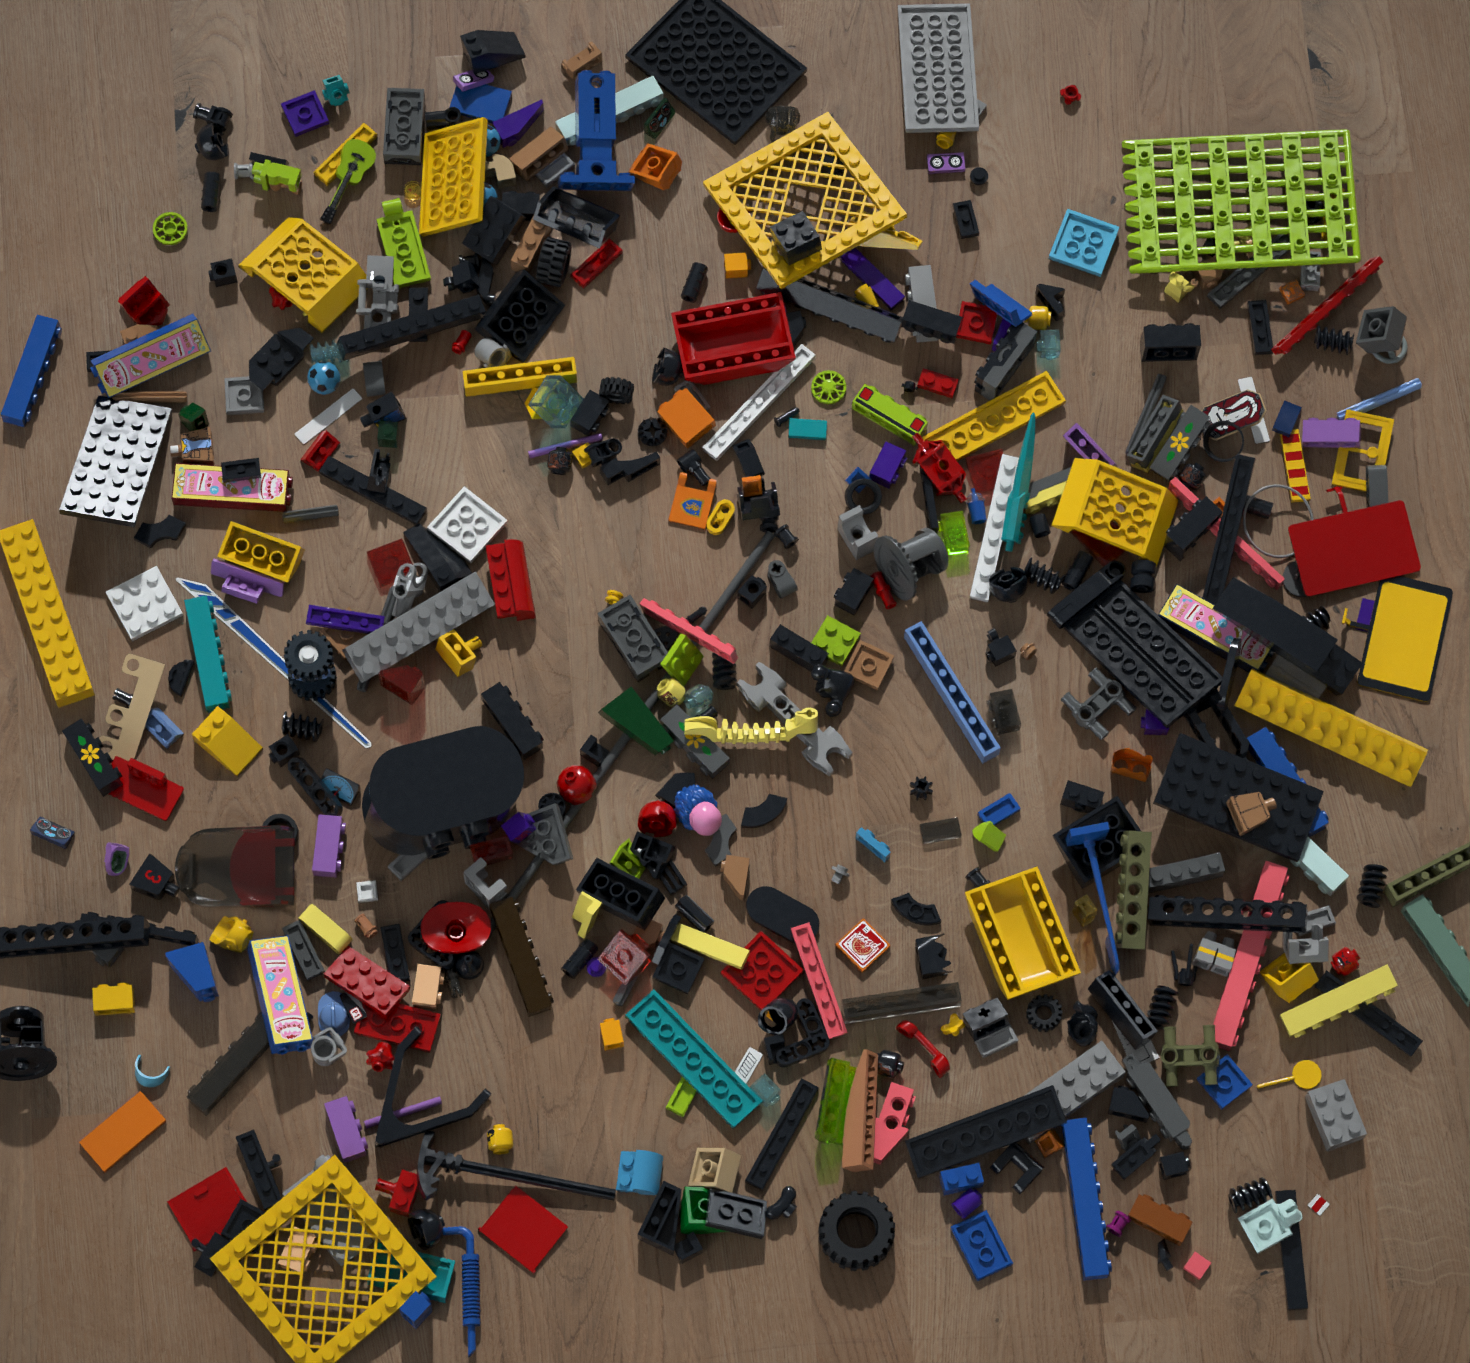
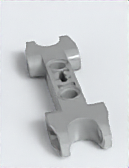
M758 662L755 665V669L763 679L762 682L757 686H751L740 679L736 686L746 701L756 711L760 712L766 706L785 724L786 719L795 717V712L801 710L781 692L787 687L786 682L775 671ZM778 703H783L786 707L783 709H779L776 707V705ZM831 726L824 732L818 728L811 735H796L807 746L802 751L804 758L813 767L829 777L834 771L826 759L830 753L837 752L847 759L853 754L842 736Z

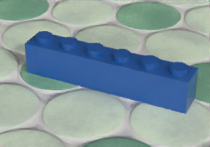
M37 314L1 412L3 422L25 427L26 422L30 421L32 406L36 405L38 400V389L42 388L44 383L43 375L45 371H48L50 356L54 355L56 350V339L60 338L62 333L58 320Z
M1267 727L1247 737L1250 743L1248 750L1258 765L1306 784L1304 779L1299 778L1295 765L1288 761L1283 747L1278 746L1274 733L1268 731ZM1319 806L1308 834L1309 838L1325 829L1329 823L1326 812L1324 810L1321 811Z

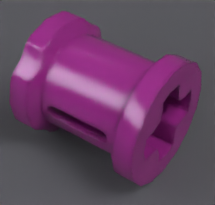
M1116 1211L1115 1217L1110 1224H1107L1106 1229L1115 1236L1121 1237L1122 1230L1127 1223L1131 1222V1219L1123 1212Z

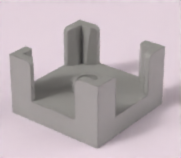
M479 858L463 872L464 881L489 909L490 904L506 898L508 894L504 890L507 888V885L499 879L489 887L483 881L488 876L484 868L487 863L482 858Z
M1312 924V938L1292 940L1293 932H1283L1282 947L1289 964L1328 961L1329 940L1327 937L1323 939L1322 924Z

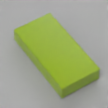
M684 1077L679 1081L666 1106L667 1110L681 1117H684L697 1093Z

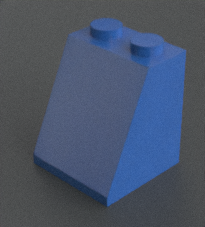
M204 942L165 953L170 967L199 1001L210 1002L219 996Z

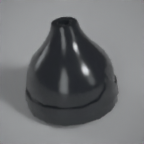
M475 951L459 953L455 958L454 968L461 978L472 980L481 975L484 969V962L479 953Z

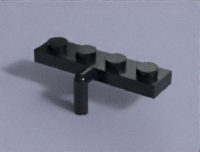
M253 1129L236 1136V1140L266 1211L282 1199L271 1173V1169L280 1166L282 1160L279 1154H274L273 1160L267 1162Z

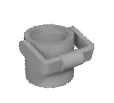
M484 338L479 341L474 353L475 357L484 363V368L504 366L512 357L509 348L505 344L500 346L491 338Z
M329 1027L312 1037L311 1053L318 1065H332L336 1060L346 1055L347 1048L344 1045L345 1043L333 1028ZM337 1047L340 1048L341 1051H342V1052L339 1053V1054H338Z

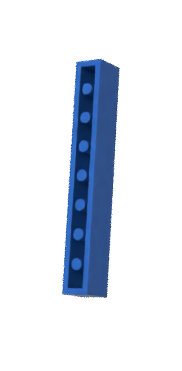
M1087 1118L1067 1120V1124L1062 1125L1083 1280L1108 1278L1109 1272H1112L1111 1261L1107 1260L1106 1252H1109L1108 1240H1104L1103 1235L1106 1232L1105 1220L1101 1221L1100 1213H1103L1102 1201L1098 1200L1100 1183L1099 1181L1096 1182L1095 1174H1098L1097 1163L1093 1162L1092 1155L1095 1154L1094 1143H1090L1089 1135H1092L1091 1123L1087 1124Z

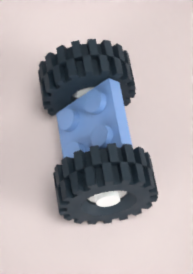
M307 630L306 634L300 631L299 636L294 634L292 640H288L287 647L284 648V660L286 668H288L287 675L290 688H292L294 694L297 693L299 698L305 697L306 701H310V698H313L314 701H318V697H321V699L326 698L325 694L329 695L332 692L331 689H334L335 681L337 680L331 644L324 635L320 636V633L315 631V634H312L311 630Z

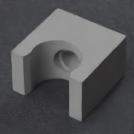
M860 505L841 514L838 519L837 530L854 558L858 560L873 552L878 535L875 531L871 532L868 529ZM860 534L862 537L860 539H856L853 537V535Z

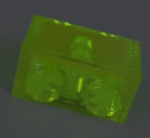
M963 511L940 514L938 532H942L943 538L941 539L948 555L969 552L970 544Z

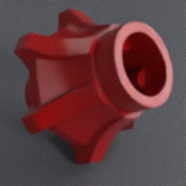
M272 286L269 288L274 308L280 307L281 310H284L286 307L289 308L293 305L290 300Z
M380 1042L373 1050H369L366 1053L369 1057L366 1060V1064L371 1065L374 1071L392 1070V1061L395 1058L392 1055L390 1044Z

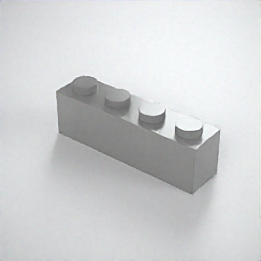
M931 265L908 267V274H905V284L909 285L910 291H907L908 302L911 300L937 309ZM912 332V335L916 336L917 342L939 340L934 337H925L919 332Z

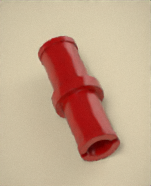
M881 571L874 572L870 577L874 578L873 583L877 589L876 594L881 597L886 610L894 608L897 603L890 592V585L886 584Z

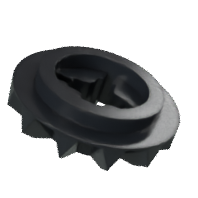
M650 417L646 420L643 419L642 423L638 426V437L645 445L657 446L667 438L668 429L665 422H662L659 418ZM652 425L654 427V430H658L655 432L654 438L651 435V432H647L650 431V427Z

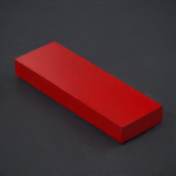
M609 238L600 249L598 248L572 272L570 277L584 289L623 253V250Z

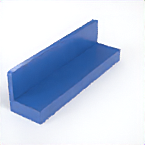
M977 280L970 283L974 297L1013 326H1018L1032 316L1031 311L993 284L985 287Z

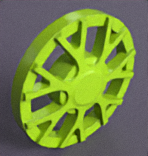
M175 212L163 213L153 223V234L164 245L180 243L188 232L186 220ZM170 216L171 221L165 222L164 217ZM176 218L180 219L178 224L174 222ZM158 222L163 224L162 228L156 227ZM185 226L184 231H178V227ZM164 232V235L159 237L157 233ZM179 234L181 237L176 240L174 235ZM166 237H171V241H165Z
M823 371L814 377L811 391L817 401L823 404H834L844 397L846 382L842 375L835 371ZM830 374L831 378L826 380L824 375ZM837 376L840 380L835 383L833 379ZM818 378L823 381L822 384L816 382ZM836 386H843V390H837ZM821 388L822 391L815 393L814 389ZM835 392L839 396L836 399L832 397V394ZM823 394L828 395L827 400L822 399Z

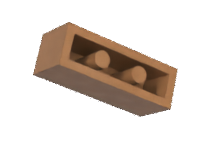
M549 127L510 157L509 160L513 164L514 171L527 182L569 148L564 136L553 127Z
M533 218L531 219L511 259V270L517 272L524 269L530 274L541 252L544 241L552 231L551 227L533 220Z

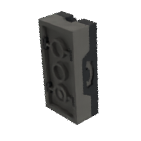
M387 88L383 146L384 164L421 165L425 112L424 89Z
M1023 322L1016 327L1012 324L1006 332L1007 336L999 340L996 345V351L988 355L985 366H980L975 374L977 377L974 381L976 384L974 391L988 400L998 397L1034 347L1037 331Z
M631 595L598 613L599 624L637 682L648 677L649 672L655 668H658V670L663 668L661 662L668 652Z

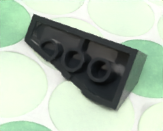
M420 523L403 532L420 562L427 567L428 575L439 592L472 574L464 559Z

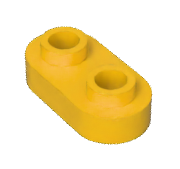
M724 499L719 501L709 516L706 527L710 534L720 535L723 533L735 513V506L730 500ZM727 509L728 512L723 513L722 510ZM717 524L719 528H713V525Z

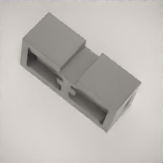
M1310 251V258L1321 257V252ZM1320 265L1300 266L1301 289L1318 291L1320 287V272L1317 271H1319Z

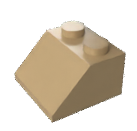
M697 1148L688 1186L704 1187L707 1189L714 1188L732 1193L741 1155L726 1148Z

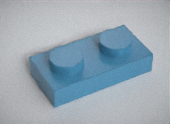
M861 827L856 832L855 838L884 863L890 858L891 851H889L888 845L882 841H877L875 835L870 830H864Z

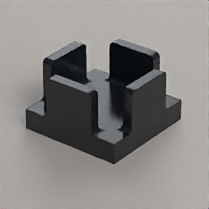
M761 478L763 495L744 497L741 487H737V500L743 521L780 515L775 482H771L770 490H765L764 478Z

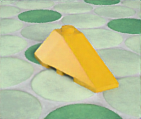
M853 216L849 223L857 224L858 217ZM892 226L858 246L918 250L923 241L905 231L898 232Z

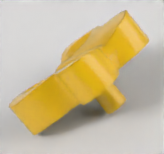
M956 1013L950 1015V1023L941 1026V1031L945 1035L952 1034L957 1036L959 1030L965 1027V1023Z

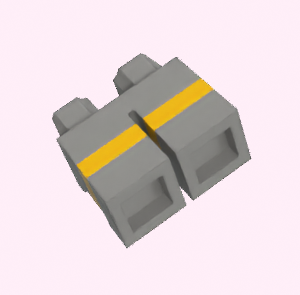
M1207 931L1204 938L1198 944V949L1191 965L1205 970H1209L1211 967V972L1227 977L1231 971L1236 951L1234 949V939L1224 937L1222 944L1215 942L1217 935Z

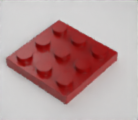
M762 931L744 947L750 951V954L742 970L727 965L720 972L760 1011L769 1002L778 998L804 972V969Z

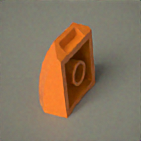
M647 143L633 162L628 173L649 185L666 190L670 189V185L681 171L682 160L677 152Z

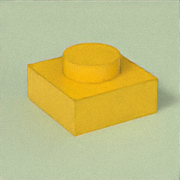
M588 442L572 451V455L582 469L592 463L588 453L584 452V449L590 445Z

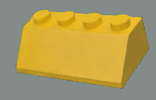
M231 521L217 557L289 583L300 565L305 549Z

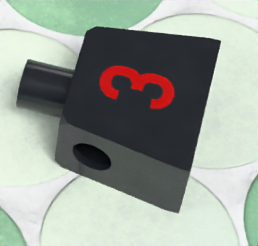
M150 853L129 884L133 891L157 900H161L165 893L175 897L180 890V887L172 883L175 879L173 872Z

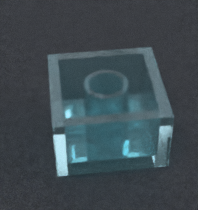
M547 375L528 405L551 428H566L584 398L561 375Z

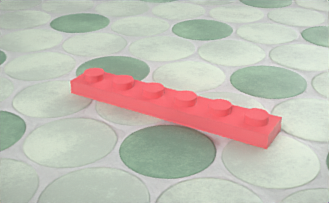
M643 598L640 602L641 609L646 615L680 634L687 635L690 640L733 664L737 661L736 649L731 644L722 643L717 636L713 634L708 635L701 627L692 626L688 620L683 617L678 618L669 609H662L653 600L648 601Z
M810 923L791 928L792 936L829 1040L847 1034L848 1032Z

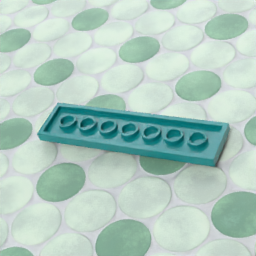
M654 989L625 1014V1018L733 1129L762 1104V1100Z

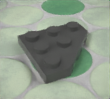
M554 803L528 813L534 820L533 825L536 830L520 843H512L545 859L553 865H559L572 860L573 855L559 805Z

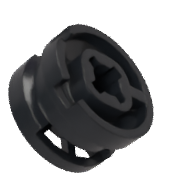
M547 793L539 800L538 808L541 809L556 803L559 805L563 818L566 813L563 797L557 793Z

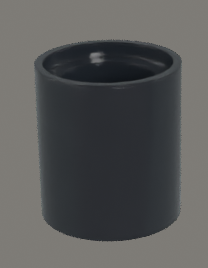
M1037 514L1029 519L1035 538H1042L1051 533L1045 514Z

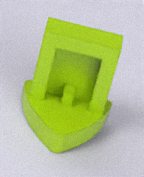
M991 821L981 823L972 830L974 837L992 851L998 852L1006 837V834L995 827Z

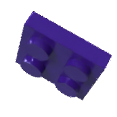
M315 90L281 103L283 112L295 137L329 124V120Z

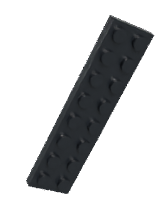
M1051 1085L905 1140L917 1177L920 1179L1067 1124L1068 1122L1055 1087Z

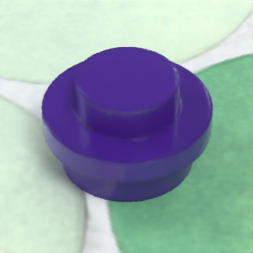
M592 958L587 963V971L593 977H600L606 971V963L601 958Z

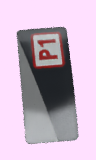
M347 992L340 995L353 1023L367 1017L358 999Z

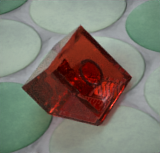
M405 665L380 670L378 673L380 685L410 705L415 703L425 689L423 672L416 667L411 668Z

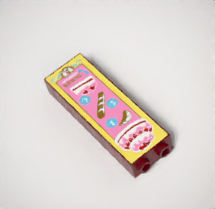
M175 463L171 499L173 505L286 512L287 506H291L289 488L293 487V477H290L289 470L260 468L261 478L224 483L221 466Z

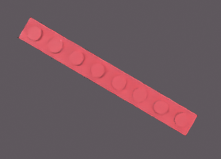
M1176 477L1170 481L1169 491L1183 502V506L1187 510L1191 511L1193 509L1192 506L1199 498ZM1221 519L1210 529L1215 536L1218 534ZM1237 536L1234 551L1237 552L1238 557L1251 565V569L1256 574H1260L1270 587L1278 590L1283 585L1285 578L1241 537Z

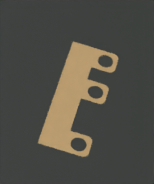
M133 654L126 655L122 671L139 677L129 709L115 704L110 705L106 722L122 728L119 740L106 736L99 738L101 742H111L112 750L108 754L112 760H114L115 756L127 761L130 758H135L165 664ZM130 659H136L139 662V668L136 671H130L127 668V662ZM115 709L120 710L123 714L122 719L118 722L113 721L110 717L111 712Z

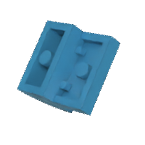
M636 1150V1152L621 1151L616 1190L618 1192H635L640 1195H657L660 1188L664 1156L645 1150Z

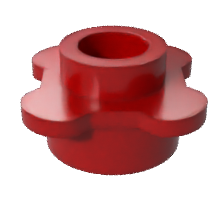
M1069 85L1065 89L1060 90V95L1064 97V102L1067 105L1081 99V94L1078 93L1075 85Z

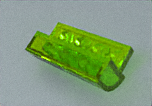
M830 1058L827 1061L814 1137L816 1140L826 1144L834 1143L843 1146L846 1109L857 1067L850 1066L848 1061Z

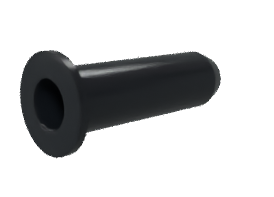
M794 407L778 418L774 417V422L778 427H781L782 423L800 412L799 408Z

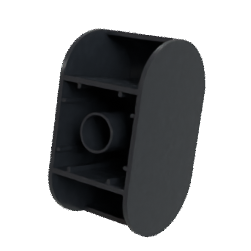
M485 726L469 727L392 748L382 754L376 761L363 794L362 814L366 828L375 841L385 849L409 856L426 852L429 860L449 854V846L463 842L465 849L482 846L487 843L486 836L497 831L506 822L521 793L524 782V767L516 747L505 735Z

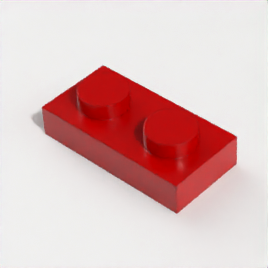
M923 368L917 387L953 399L959 379Z

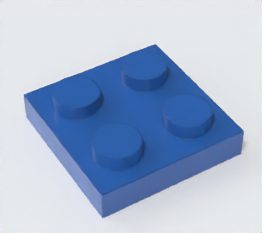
M1228 1054L1219 1060V1067H1217L1218 1085H1205V1072L1196 1079L1221 1110L1253 1085Z

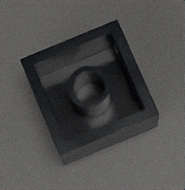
M803 211L770 226L772 240L788 265L822 250L820 236Z

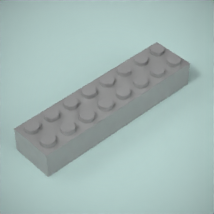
M475 571L342 649V652L362 683L495 604Z

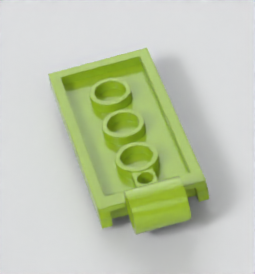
M400 198L382 202L385 217L378 218L376 221L386 256H394L393 283L398 284L399 288L430 281L431 276L413 211L403 212Z

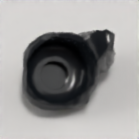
M1076 1001L1073 1005L1075 1013L1067 1021L1068 1034L1070 1038L1082 1047L1090 1045L1095 1040L1098 1031V1023L1096 1021L1098 1014L1092 1006Z

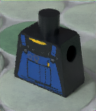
M393 392L368 404L366 407L369 413L360 417L364 428L375 424L378 429L388 427V425H393L407 419L400 402Z

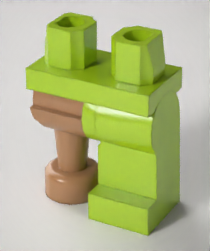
M265 159L264 164L254 163L252 168L253 180L255 183L262 184L263 190L268 191L270 188L277 192L281 188H286L293 194H300L303 183L301 180V169L271 163V160Z

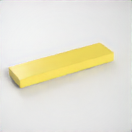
M681 923L678 924L671 938L672 943L741 970L750 954V951Z

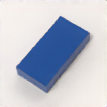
M1011 793L980 810L977 815L983 823L991 821L995 826L1019 812L1021 808Z

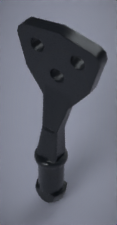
M704 606L699 607L697 611L690 616L688 615L686 620L690 624L694 623V621L706 614L707 608ZM662 626L654 630L656 635L659 632L661 633L658 638L665 649L669 650L674 644L678 632L668 626Z

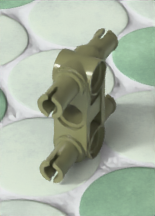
M1203 1025L1204 1043L1202 1045L1183 1046L1176 1044V1027H1164L1165 1045L1162 1047L1161 1060L1162 1066L1166 1069V1087H1177V1069L1189 1066L1205 1067V1085H1218L1217 1067H1219L1220 1052L1219 1045L1215 1040V1025ZM1209 1050H1213L1215 1053L1212 1060L1206 1059V1053ZM1173 1051L1175 1059L1172 1062H1168L1167 1054Z

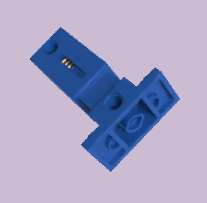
M583 70L581 73H578L575 80L576 147H580V160L576 167V175L574 172H564V175H560L558 188L561 190L631 191L635 184V176H630V173H619V175H616V161H612V147L616 140L615 73L610 71L592 73L590 70Z

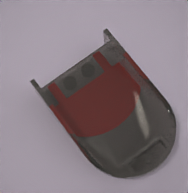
M282 825L210 828L192 834L184 846H181L175 862V876L181 892H184L191 902L206 907L294 906V828Z

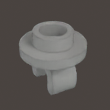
M839 864L837 867L832 866V869L836 872L831 881L840 884L843 875L850 876L847 873L848 869Z

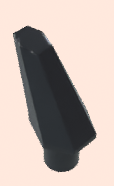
M1163 1239L1158 1243V1264L1162 1263L1166 1271L1173 1268V1265L1169 1260L1171 1255L1166 1241Z

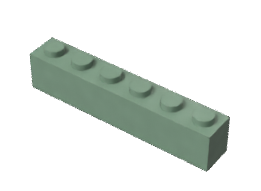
M1422 894L1404 905L1401 913L1466 1006L1469 1007L1470 961L1467 958V952L1455 941L1454 933L1446 928L1442 916L1436 914L1431 900L1425 898Z

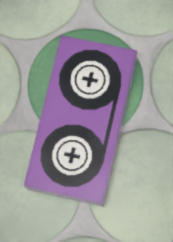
M471 70L453 76V82L463 92L494 82V76L489 70L474 74Z
M964 152L927 154L928 174L965 172Z

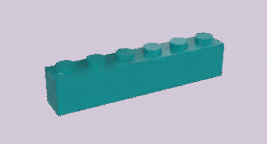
M207 595L186 599L184 602L207 713L212 712L217 706L221 709L230 708L229 701H232L231 691L226 690L225 685L229 683L227 672L222 670V666L225 665L223 654L219 655L218 648L222 647L220 637L215 635V630H218L216 619H212L211 613L214 612L213 602L208 601Z

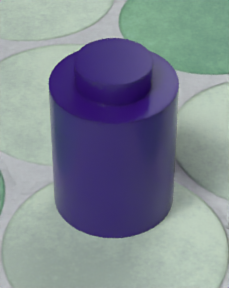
M969 1188L951 1205L956 1213L965 1219L982 1204L981 1199L983 1197L976 1189L972 1190Z

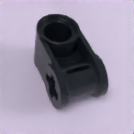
M611 438L587 446L584 452L588 453L592 462L591 466L596 467L609 459L613 460L621 452L622 444L618 439Z

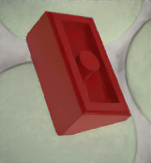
M327 430L322 431L300 460L314 470L319 471L328 456H331L341 442Z

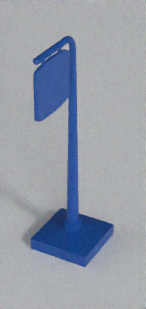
M1108 822L1069 829L1066 843L1067 846L1084 844V847L1087 848L1108 931L1105 940L1111 970L1116 977L1120 969L1119 959L1094 847L1096 845L1095 842L1105 839L1110 830Z

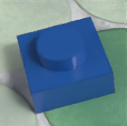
M856 467L844 481L849 485L858 479H872L859 467ZM865 485L858 486L855 491L860 493L865 488Z

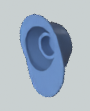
M328 992L319 1000L318 1023L321 1031L331 1027L339 1036L347 1032L350 1025V1016L340 998L342 993Z

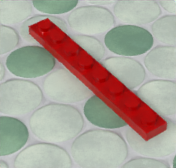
M1380 256L1370 258L1271 349L1273 353L1277 355L1290 352L1295 342L1298 343L1305 338L1304 334L1307 331L1310 332L1318 326L1317 322L1319 320L1327 318L1330 315L1329 311L1331 309L1339 307L1343 303V298L1352 295L1355 292L1354 288L1364 284L1367 281L1366 277L1380 269L1379 266L1384 262Z

